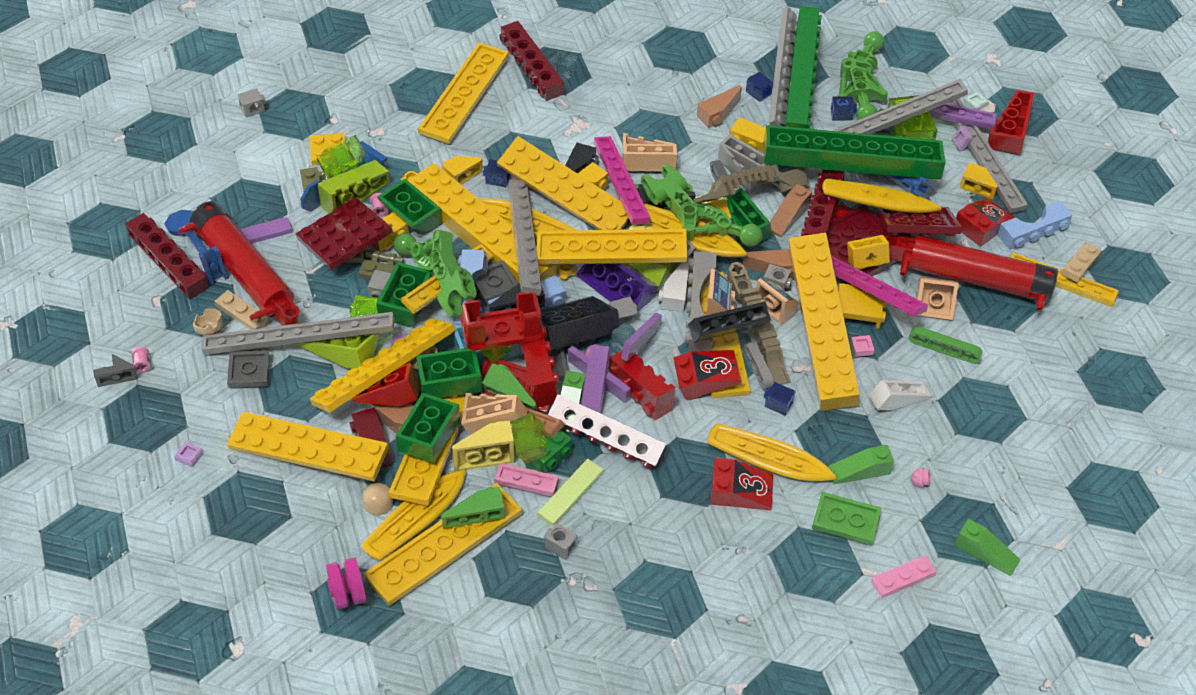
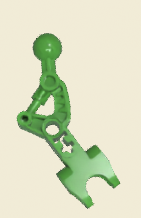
M665 164L662 166L661 172L664 179H654L648 174L641 176V183L649 199L655 205L663 201L681 222L682 229H686V236L689 241L694 239L695 234L707 232V234L717 233L720 236L728 234L739 236L742 244L748 247L756 246L761 242L763 234L759 226L747 224L742 227L733 224L731 218L724 211L708 204L694 203L688 194L684 192L688 189L685 178L670 165ZM700 218L714 221L705 223L704 226L696 227V223Z
M436 229L433 232V239H428L423 243L416 242L415 238L409 233L399 234L394 240L395 251L401 256L412 255L417 265L434 271L441 286V290L437 294L440 305L451 317L459 318V315L462 314V298L473 300L476 297V289L470 272L465 268L459 267L453 254V234Z

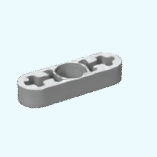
M756 342L744 344L745 355L762 390L773 388L772 374Z

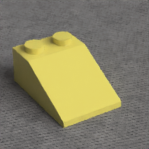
M510 421L490 423L453 445L454 472L463 469L471 470L498 466L500 463H514V440Z

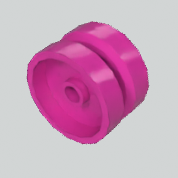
M356 557L344 560V574H342L340 565L337 562L326 564L327 582L337 610L348 607L347 593H350L355 605L367 602Z

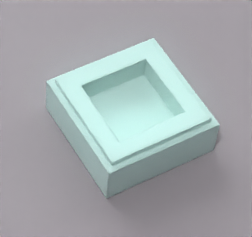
M978 92L964 99V103L968 107L976 110L988 106L989 102Z

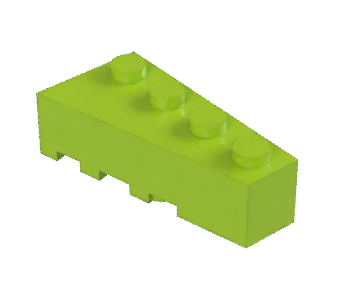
M373 160L318 183L321 208L329 214L355 197L363 202L390 184L389 171L379 162Z

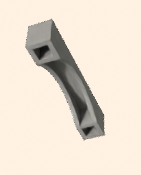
M694 251V257L689 261V270H692V273H689L688 284H692V287H688L687 298L691 299V302H687V313H690V317H686V328H689L688 324L694 318L705 316L700 305V296L709 284L711 269L716 270V253ZM690 330L685 333V343H688V351H711L713 338L693 343Z

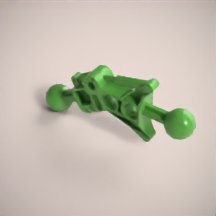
M878 31L869 32L865 36L863 41L865 47L863 50L850 51L848 58H844L841 61L840 77L842 79L840 80L839 103H847L845 100L848 102H859V107L856 111L857 120L877 113L876 107L869 104V101H887L888 92L880 85L876 77L872 75L873 70L878 64L877 58L872 53L881 50L885 42L883 35Z

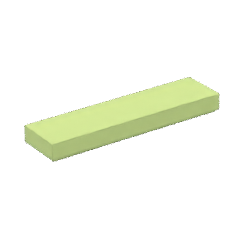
M587 459L537 512V516L554 527L603 474V468Z

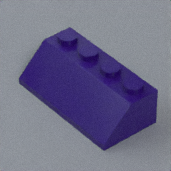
M628 263L583 264L576 275L610 302L631 297L637 306V312L651 301L659 288L658 285Z

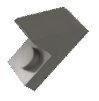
M112 354L113 366L93 370L98 387L137 380L134 365Z

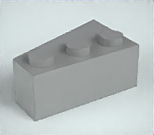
M731 134L719 144L718 159L731 173L769 165L764 164V154ZM752 181L743 186L751 193L761 182L759 181L754 184Z

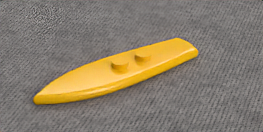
M825 179L822 185L825 195L877 208L908 213H931L941 211L942 209L940 205L930 200L897 189L833 179Z
M478 198L513 226L510 201ZM530 208L534 238L536 240L537 231L577 230L553 217Z
M644 204L650 216V223L646 225L653 229H682L681 222L672 211ZM699 220L696 223V227L705 225L704 222ZM707 232L695 234L694 239L690 241L696 247L694 250L699 252L716 253V256L721 257L747 256V252L729 235L720 236L717 233L707 234Z
M719 423L715 424L709 432L707 440L709 445L769 472L805 481H830L837 478L819 459L783 441Z
M463 469L440 476L428 506L403 501L361 544L362 549L370 557L382 560L425 529L454 501L463 485L466 470Z

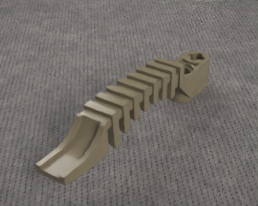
M777 164L760 166L758 168L741 170L716 179L717 182L712 183L708 194L693 200L694 203H704L721 197L725 198L729 194H735V188L739 189L741 185L749 184L752 181L754 184L760 181L761 185L769 181L778 187L781 192L792 190L797 183L801 186L810 183L804 167L781 173L778 171Z
M739 262L732 263L729 266L727 280L732 283L735 299L742 301V307L760 303L761 295L758 294L757 287L753 288L744 265ZM770 320L764 326L753 328V330H755V338L759 337L757 345L758 347L761 346L760 352L764 355L763 358L772 374L774 386L790 383L791 380L785 368L779 339L777 340L776 331L774 332V326L770 323Z

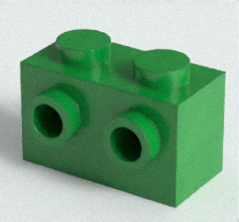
M561 430L553 438H544L529 451L530 466L539 472L549 473L572 452V438Z

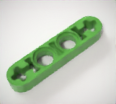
M913 327L909 334V340L916 345L969 363L980 362L983 354L982 349L976 345L922 327Z

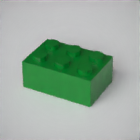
M397 262L376 303L377 314L393 312L394 322L414 327L421 310L413 314L401 302V299L433 277L432 271Z
M464 348L416 356L422 393L443 398L482 391L481 373L476 351Z
M422 393L395 436L397 451L435 463L460 421L459 404Z

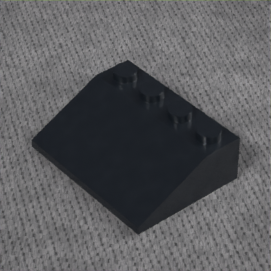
M594 296L541 309V321L543 326L546 327L548 335L544 339L549 341L552 351L561 350L562 347L568 345L576 346L579 342L585 340L593 341L596 340V337L611 336L614 332L620 331L618 309Z

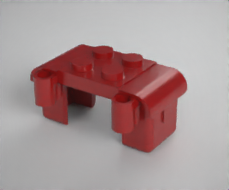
M535 292L518 293L516 295V308L480 314L479 300H469L462 304V315L459 316L466 346L469 350L476 351L523 344L525 342L537 341L545 334L541 321V310Z

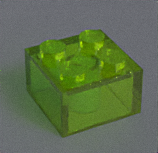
M354 135L326 148L316 160L326 178L331 175L335 177L342 174L346 168L351 170L357 167V163L362 161V157L366 152L357 136Z

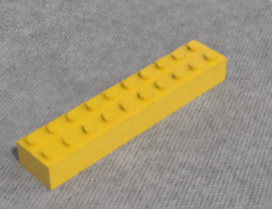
M435 163L408 180L441 208L443 225L472 249L482 244L494 256L493 259L497 263L504 261L511 274L515 277L516 282L520 283L513 226ZM538 264L540 281L556 275L557 264Z
M826 233L789 238V253L820 411L859 406L860 394Z

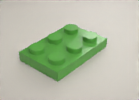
M821 492L812 529L872 545L881 507Z

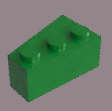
M739 188L735 190V194H729L726 197V202L732 217V223L742 227L747 224H755L762 230L763 237L761 241L771 236V223L745 191ZM736 236L737 242L744 250L750 248L742 244L740 237Z

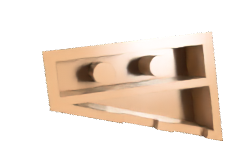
M623 133V162L628 171H662V166L665 164L670 165L676 170V144L660 140H654V142L646 141L644 137L639 136L637 139L628 137L627 133Z
M466 393L461 424L470 435L486 425L498 421H510L511 429L526 425L527 408L517 395L496 394L495 397H491L486 394L473 396L471 393Z

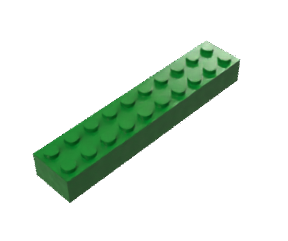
M800 6L785 127L810 129L811 120H808V118H811L812 108L809 106L813 104V96L810 94L814 93L815 84L813 83L815 82L816 72L813 71H816L817 48L819 47L821 26L818 25H821L822 15H819L820 8Z
M766 125L763 140L764 164L769 165L777 164L788 167L941 180L946 164L943 141L772 125Z

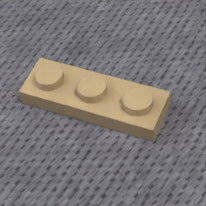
M1085 242L1066 264L1061 274L1078 282L1098 259L1102 250L1093 244Z
M229 290L214 301L216 307L250 330L263 328L269 323L267 316L253 321L250 320L249 316L258 310Z

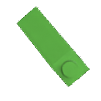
M492 364L482 382L483 389L494 395H517L526 408L538 411L534 400L511 371H509V368L502 364H499V366Z
M567 370L561 396L581 405L586 374ZM569 412L566 416L567 421L574 420L576 413ZM566 425L560 429L564 433L573 434L569 431L570 427Z
M883 445L865 449L829 465L828 468L837 477L836 480H832L833 485L890 475L894 459L889 446Z
M488 487L479 490L441 514L443 529L504 519V504L500 487Z
M970 519L964 524L955 543V547L1009 576L1012 575L1020 561V558L993 533Z

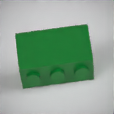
M403 179L377 196L379 201L412 229L428 232L442 223L441 208L407 179Z

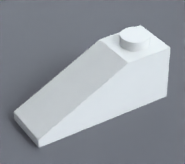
M690 257L687 258V262H682L664 283V289L659 291L658 301H662L661 309L683 312Z
M881 380L869 394L874 406L878 410H894L932 397L923 381Z

